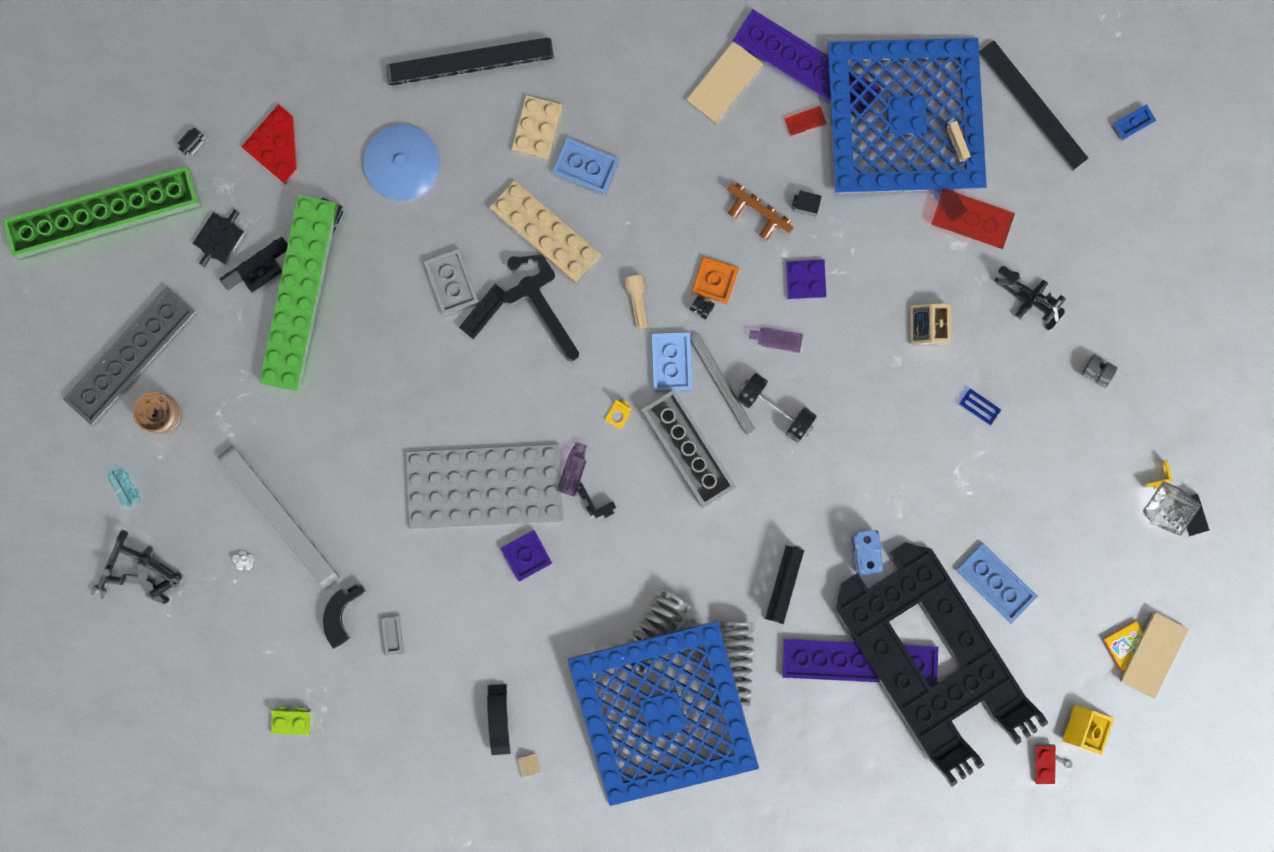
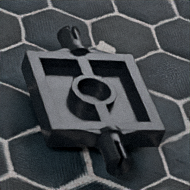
M233 209L228 219L214 212L211 214L192 243L204 253L199 262L200 265L206 267L211 258L219 260L223 264L227 263L246 234L245 231L238 228L234 223L241 213Z

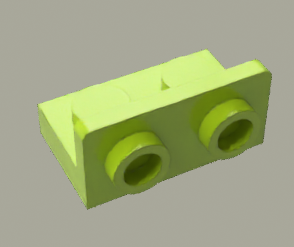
M276 707V710H271V734L311 735L312 712L307 711V708L295 707V711H287V707Z

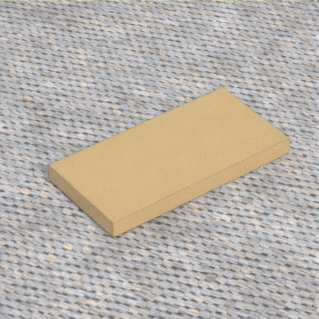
M732 42L686 101L717 124L762 68L763 64L741 46Z
M1153 612L1120 681L1152 698H1156L1189 629Z

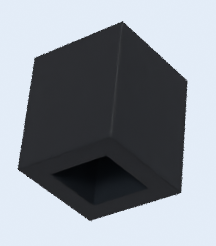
M800 190L798 195L794 194L792 206H795L794 212L816 217L822 196Z

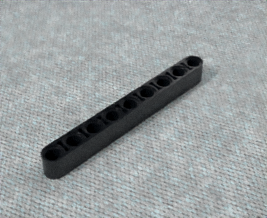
M540 38L385 65L387 84L394 86L550 60L554 58L551 38Z

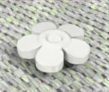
M240 551L239 555L233 556L232 561L236 563L235 567L242 570L245 567V569L250 570L253 567L252 562H254L255 558L251 554L247 555L246 551Z

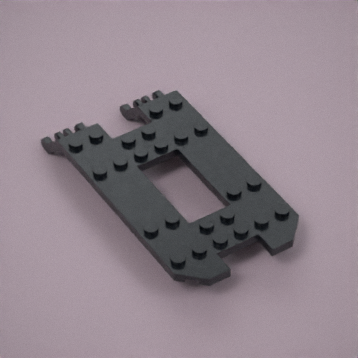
M905 542L888 553L898 570L868 589L858 573L840 583L835 611L931 763L946 778L950 786L954 787L958 782L950 772L955 768L960 778L964 780L967 778V775L960 764L969 775H972L974 772L966 761L969 758L974 761L978 769L983 768L985 765L980 756L962 738L952 720L980 702H983L994 721L1010 736L1015 745L1022 742L1021 737L1014 730L1015 728L1019 727L1025 737L1031 736L1024 722L1033 734L1037 732V727L1030 720L1033 716L1038 720L1041 727H1045L1049 723L1043 713L1025 696L932 548ZM918 603L921 604L961 667L932 687L929 686L889 623Z

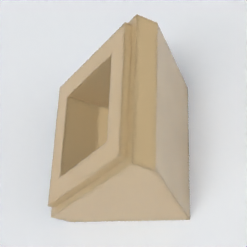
M536 753L517 758L522 777L541 772Z

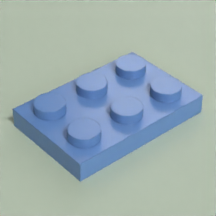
M567 137L552 173L605 195L620 159Z

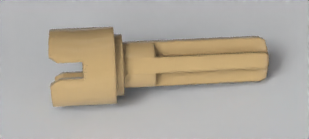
M643 274L624 277L627 293L629 292L632 297L636 326L638 329L646 328L648 324L642 294L645 290Z

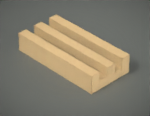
M957 121L950 123L946 128L959 162L965 161L971 156Z

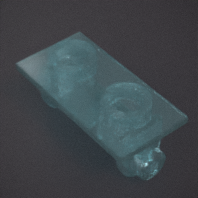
M124 468L112 470V473L108 474V481L114 491L121 489L117 496L123 506L129 508L133 503L142 501L138 490L133 486L129 474Z

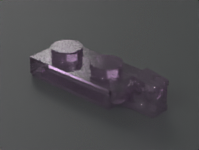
M767 327L760 328V331L750 330L749 339L758 340V345H762V347L800 353L803 338L801 333Z
M574 442L556 491L573 497L576 495L587 462L584 455L587 445Z

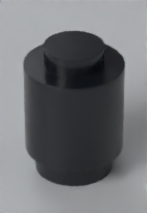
M193 127L177 143L179 145L178 150L185 156L188 154L192 156L202 145L205 136Z

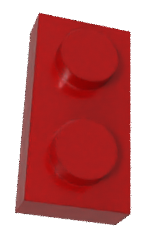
M1035 744V783L1055 784L1056 746L1055 744Z

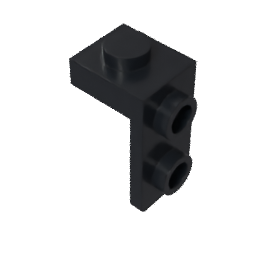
M579 484L580 489L577 491L582 500L586 498L589 504L586 508L591 517L595 516L598 519L604 516V518H608L615 514L614 510L617 508L613 501L595 509L583 484Z

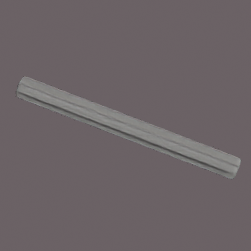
M694 334L690 337V340L747 435L753 433L755 427L742 405L737 401L736 395L700 334Z

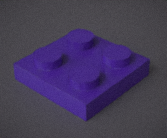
M825 259L786 261L788 300L826 298Z
M535 530L501 547L518 582L553 564Z

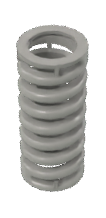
M662 587L661 596H656L655 598L661 607L655 604L650 606V610L656 616L650 613H645L644 618L651 625L642 621L638 624L639 628L646 634L635 630L633 631V636L637 640L669 633L665 628L675 631L677 626L670 619L681 622L683 618L674 609L687 613L691 606ZM628 639L627 643L634 642L635 640ZM651 658L643 661L650 665L653 659ZM640 664L636 667L643 674L647 671V668Z
M720 621V629H738L724 630L721 633L723 638L734 639L724 641L726 649L734 650L727 651L729 660H735L730 661L739 696H750L752 691L744 687L750 686L752 680L741 676H749L753 673L752 669L743 666L753 664V659L745 657V655L753 654L754 650L751 647L741 645L754 643L752 637L744 635L755 632V623ZM717 694L716 703L720 704V700ZM740 698L742 706H751V698Z

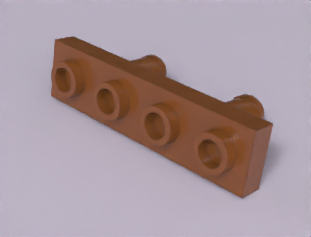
M736 183V185L730 184L727 190L737 196V200L729 210V215L737 219L745 207L749 205L768 218L767 224L759 234L766 241L771 238L777 228L781 227L788 233L792 232L794 226L791 225L793 223L792 220L786 216L779 217L776 214V209L769 204L767 207L760 203L762 199L754 194L749 196L745 193L746 188L739 183Z

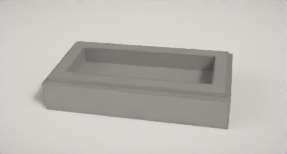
M400 615L381 617L385 656L404 654Z

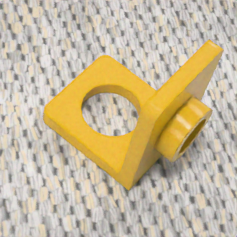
M615 399L614 405L606 416L605 421L622 429L632 412L630 404L622 399L620 401ZM615 411H620L623 414L622 421H613L612 414Z
M1168 460L1161 461L1166 480L1145 484L1144 488L1153 486L1154 489L1165 487V483L1173 481Z

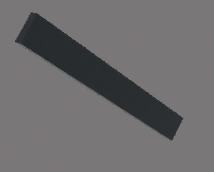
M994 40L979 51L980 56L1073 171L1089 159Z

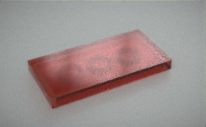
M943 188L931 225L1002 250L1015 213Z

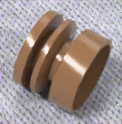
M148 392L136 400L133 407V417L141 429L155 434H166L178 425L181 410L178 403L172 397L158 392ZM158 410L162 411L160 413L161 417H156L158 415Z

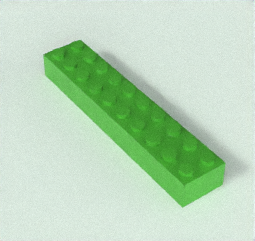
M185 166L3 219V224L12 256L16 259H21L201 206L191 170Z
M302 195L297 197L260 384L294 391L301 390L339 205L336 202Z

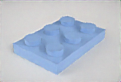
M690 332L652 334L654 392L692 390Z

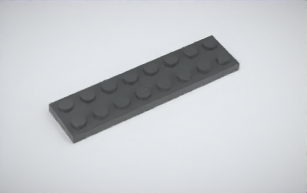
M166 287L63 400L90 425H93L196 312L170 288Z

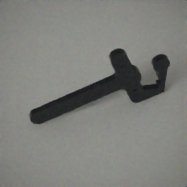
M543 255L510 257L507 261V267L510 270L516 271L521 265H526L531 260L534 263H538L540 273L524 277L517 286L506 291L502 296L503 302L507 305H512L522 298H527L566 360L575 361L579 357V351L540 292V288L549 284L555 278V273Z

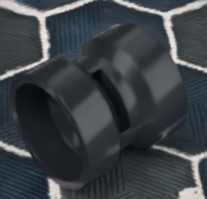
M699 294L689 310L693 313L698 312L700 317L706 320L715 304L711 301H704V297Z

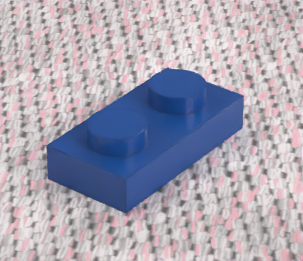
M1146 104L1118 120L1113 126L1123 141L1157 120Z

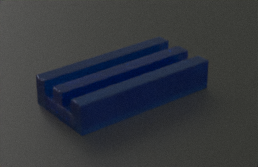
M969 388L958 404L989 426L992 425L1001 412L1000 408L971 388ZM971 394L972 396L980 400L982 403L993 409L995 413H992L991 411L983 407L981 404L970 398L969 395ZM967 400L968 402H970L971 404L985 412L987 415L991 417V419H987L985 416H983L982 414L968 406L965 403V401Z

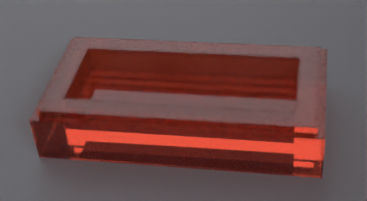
M821 106L784 119L790 137L827 124Z

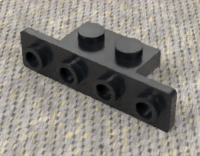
M283 237L274 240L267 247L258 251L230 272H227L219 279L227 290H230L244 281L251 293L282 273V269L275 258L287 251L288 243Z

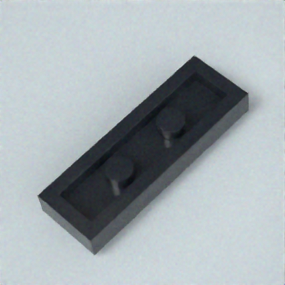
M495 283L459 328L474 340L503 306L502 296L505 291Z

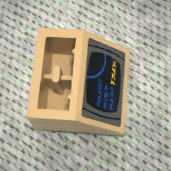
M951 304L910 306L911 345H949L951 343Z

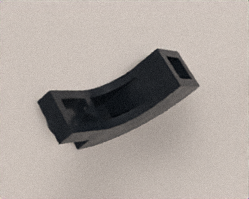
M355 584L347 590L348 594L343 589L338 590L326 605L323 615V629L333 649L351 639L343 625L342 616L344 609L350 602L367 592L363 585L358 586Z
M507 684L487 685L491 755L511 754Z

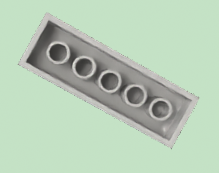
M675 390L642 409L645 418L702 508H705L736 488Z

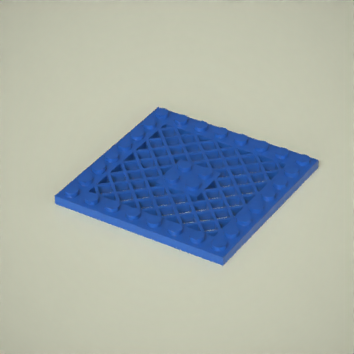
M978 38L829 41L827 43L835 194L987 188ZM920 59H929L924 65L918 61ZM937 59H947V60H946V61L944 62V64L942 65ZM882 60H892L887 66L881 62ZM899 60L910 61L906 65H903ZM848 61H854V62L848 67ZM862 61H872V62H871L870 65L867 67ZM931 61L939 68L934 74L926 68ZM949 61L957 67L953 74L945 68ZM893 62L902 69L897 75L888 69ZM912 62L920 68L915 75L907 68ZM856 63L864 70L859 76L851 70ZM874 63L883 69L878 76L870 70ZM959 70H960V81L955 77V74H956ZM903 71L912 78L907 84L898 78ZM922 71L930 77L925 84L917 77ZM940 71H943L949 77L944 83L936 77ZM866 72L874 79L869 85L861 79ZM884 72L892 78L888 85L880 79ZM849 75L855 79V81L850 86ZM913 80L921 87L917 93H914L908 87ZM932 80L940 86L935 93L927 87ZM950 80L959 86L954 92L946 86ZM894 81L902 87L898 94L890 88ZM857 82L865 88L860 95L852 89ZM875 82L884 88L879 95L870 88ZM923 89L931 96L927 102L925 95L918 96ZM942 89L950 96L945 102L937 96ZM960 89L961 99L955 95ZM905 90V91L908 92L911 96H900V95H901V93ZM867 91L875 97L870 104L862 98ZM885 91L891 95L886 98L887 102L880 97ZM850 93L856 98V100L851 105ZM952 98L960 105L955 111L947 105ZM932 99L941 105L936 112L928 105ZM877 100L885 107L880 113L872 107ZM857 101L866 107L861 114L853 108ZM942 108L951 114L946 121L938 115ZM961 108H962V118L957 114V112H958ZM867 110L876 116L871 123L863 117ZM886 110L888 121L881 116ZM926 110L932 115L928 121ZM851 112L857 117L852 124ZM934 117L942 124L937 131L929 124ZM952 117L960 123V129L963 126V138L971 156L963 161L958 168L950 162L954 155L957 156L954 146L949 143L951 140L950 136L946 140L939 133L943 127L946 128L949 125L948 122ZM878 119L886 126L881 132L873 126ZM858 120L867 126L862 133L854 127ZM868 129L877 135L872 142L864 136ZM887 129L888 136L896 135L891 141L882 135ZM927 129L933 133L928 140L922 136L927 134ZM852 131L858 136L853 143ZM903 135L914 136L908 141ZM935 136L943 143L938 150L930 143ZM916 137L924 143L919 150L911 143ZM860 138L868 145L863 152L855 146V143ZM878 138L887 145L882 151L874 145ZM897 138L906 144L901 150L892 144ZM945 145L953 152L948 159L940 152ZM926 146L934 152L929 159L921 153ZM888 147L897 154L892 160L884 154ZM907 147L916 153L910 160L902 153ZM869 148L878 154L873 161L865 155ZM853 150H854L857 154H859V156L854 160V162H853ZM936 155L944 161L939 168L931 162ZM917 156L925 162L920 169L912 162ZM861 157L869 164L864 171L855 164ZM879 157L888 163L883 170L875 164ZM898 157H901L907 163L902 169L893 163ZM947 164L952 170L941 169ZM965 164V170H960ZM929 165L934 171L922 170ZM871 166L877 171L865 173ZM891 166L896 172L885 171ZM908 166H910V167H911L912 169H914L915 171H904V170H905Z
M718 620L568 658V665L609 806L759 769ZM692 648L688 655L681 652L683 650ZM694 650L704 654L700 662L691 658ZM673 653L669 660L662 657L663 655ZM676 654L685 659L681 667L672 662ZM706 657L708 658L710 668L703 664ZM654 658L650 665L643 661ZM657 659L666 664L663 671L653 667ZM688 661L697 666L693 674L684 669ZM635 663L632 670L624 666ZM638 664L647 668L644 676L635 672ZM669 666L678 670L675 678L665 674ZM616 668L613 674L606 671L608 669ZM700 668L709 673L705 680L696 676ZM619 669L629 673L625 681L616 677ZM650 671L659 675L656 683L647 679ZM598 672L596 677L594 678L592 673ZM681 673L690 677L687 685L677 680ZM600 674L610 678L606 686L597 681ZM631 676L641 680L637 688L628 683ZM711 676H713L715 686L708 683ZM662 677L672 682L668 690L658 685ZM693 679L702 684L698 692L689 687ZM613 680L622 685L619 692L609 688ZM643 683L653 687L649 695L640 690ZM674 684L684 689L680 697L677 690L671 691ZM596 686L603 689V692L600 697ZM705 686L714 691L710 699L701 694ZM625 687L634 692L631 699L621 695ZM655 689L662 692V694L652 696ZM686 691L695 695L692 703L682 699ZM606 692L615 696L612 704L602 699ZM717 693L720 700V704L713 701ZM637 694L644 697L639 700L640 705L633 702ZM698 698L707 702L704 710L695 706ZM618 699L627 703L624 711L614 706ZM681 704L689 707L685 715ZM602 705L609 708L605 715L603 712ZM630 705L639 710L636 717L626 713ZM710 705L719 709L716 717L707 713ZM611 710L621 715L617 722L608 718ZM691 710L701 714L697 722L688 717ZM722 712L724 714L726 723L719 720V717ZM642 713L644 716L645 723L638 720ZM623 717L633 722L629 729L620 725ZM703 717L713 721L709 729L700 724ZM687 722L694 726L690 733L683 730L688 727ZM607 723L614 726L611 733L609 732ZM716 723L725 728L721 735L712 731ZM635 724L644 728L641 736L632 732ZM697 728L706 733L702 740L693 736ZM616 729L626 733L622 741L613 736ZM727 730L729 732L731 741L724 738ZM647 731L649 737L656 736L653 743L643 738ZM674 732L671 738L666 736L665 734ZM678 733L687 737L683 745L674 740ZM629 735L638 740L634 747L625 743ZM708 735L718 739L714 747L705 742ZM659 737L669 742L665 749L655 745ZM690 739L699 744L696 751L686 747ZM612 741L619 744V747L617 748L616 752L614 750ZM641 742L650 747L646 754L637 750ZM720 742L730 746L726 754L717 749ZM671 744L680 748L677 756L668 752ZM702 746L711 751L707 758L698 754ZM622 747L631 751L627 759L618 754ZM652 749L661 753L658 761L649 756ZM733 749L735 754L729 755ZM683 751L692 755L689 763L680 759ZM634 753L643 758L640 765L630 761ZM714 753L721 756L719 758L711 759ZM664 756L674 760L670 768L661 763ZM695 758H697V759L703 761V762H699V763L692 764ZM618 760L624 762V765L621 770L618 764ZM646 760L655 765L651 772L642 768ZM676 763L683 765V767L673 769ZM627 765L636 769L633 777L624 773ZM658 767L665 770L663 772L655 773ZM639 772L646 775L636 778Z

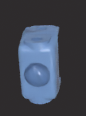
M870 530L855 533L851 537L856 573L864 575L882 572L883 561L879 531Z

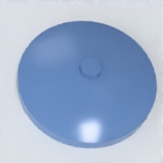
M400 124L381 130L370 140L364 153L363 164L369 183L379 194L392 200L407 201L420 197L433 186L439 174L440 157L437 147L429 135L417 127Z

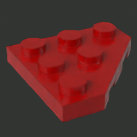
M278 104L241 147L282 183L286 184L297 171L294 117Z

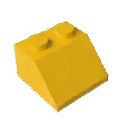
M1074 705L1062 741L1102 755L1114 718Z

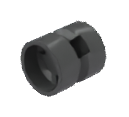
M1093 354L1085 366L1082 376L1089 380L1095 379L1096 384L1106 388L1118 367L1110 362L1104 363L1101 357Z

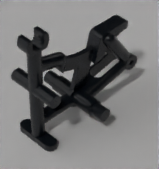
M1005 266L1000 267L998 272L1005 279L996 277L994 282L1023 303L1015 316L1021 320L1032 306H1035L1045 313L1042 321L1047 323L1046 329L1051 331L1065 314L1064 308L1060 307L1066 301V298L1060 295L1058 299H1055L1051 293H1048L1047 296L1043 295L1045 288L1049 285L1045 280H1042L1032 290L1024 284L1018 272L1011 271ZM1013 285L1020 292H1015L1009 286Z
M121 530L108 562L103 569L100 581L92 588L91 595H94L95 591L99 590L102 592L100 598L103 599L107 593L105 588L107 583L117 585L134 583L146 587V597L162 604L168 603L170 599L162 593L172 587L179 586L182 574L174 572L152 557L153 548L151 546H148L141 553L124 546L123 544L128 536V532ZM120 552L138 560L136 566L138 576L132 574H123L121 577L110 576ZM149 569L166 580L155 585L154 579L148 577Z

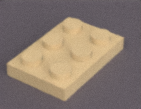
M526 95L512 151L549 161L563 105Z

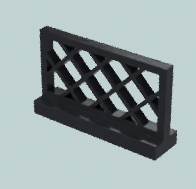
M785 546L765 616L766 620L784 624L804 550L800 549V547Z

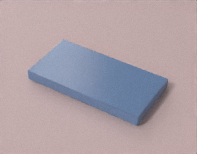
M983 542L956 569L1010 624L1038 597Z

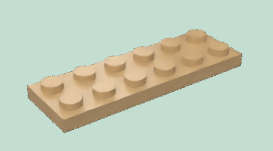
M515 180L489 208L575 284L601 255Z

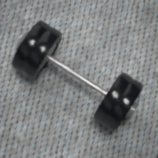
M754 373L749 381L746 379L740 387L742 391L737 397L739 403L749 409L759 397L793 421L785 434L787 437L798 443L804 435H809L814 428L812 423L817 418L815 413L804 407L795 419L761 395V392L768 384L767 379L758 373Z

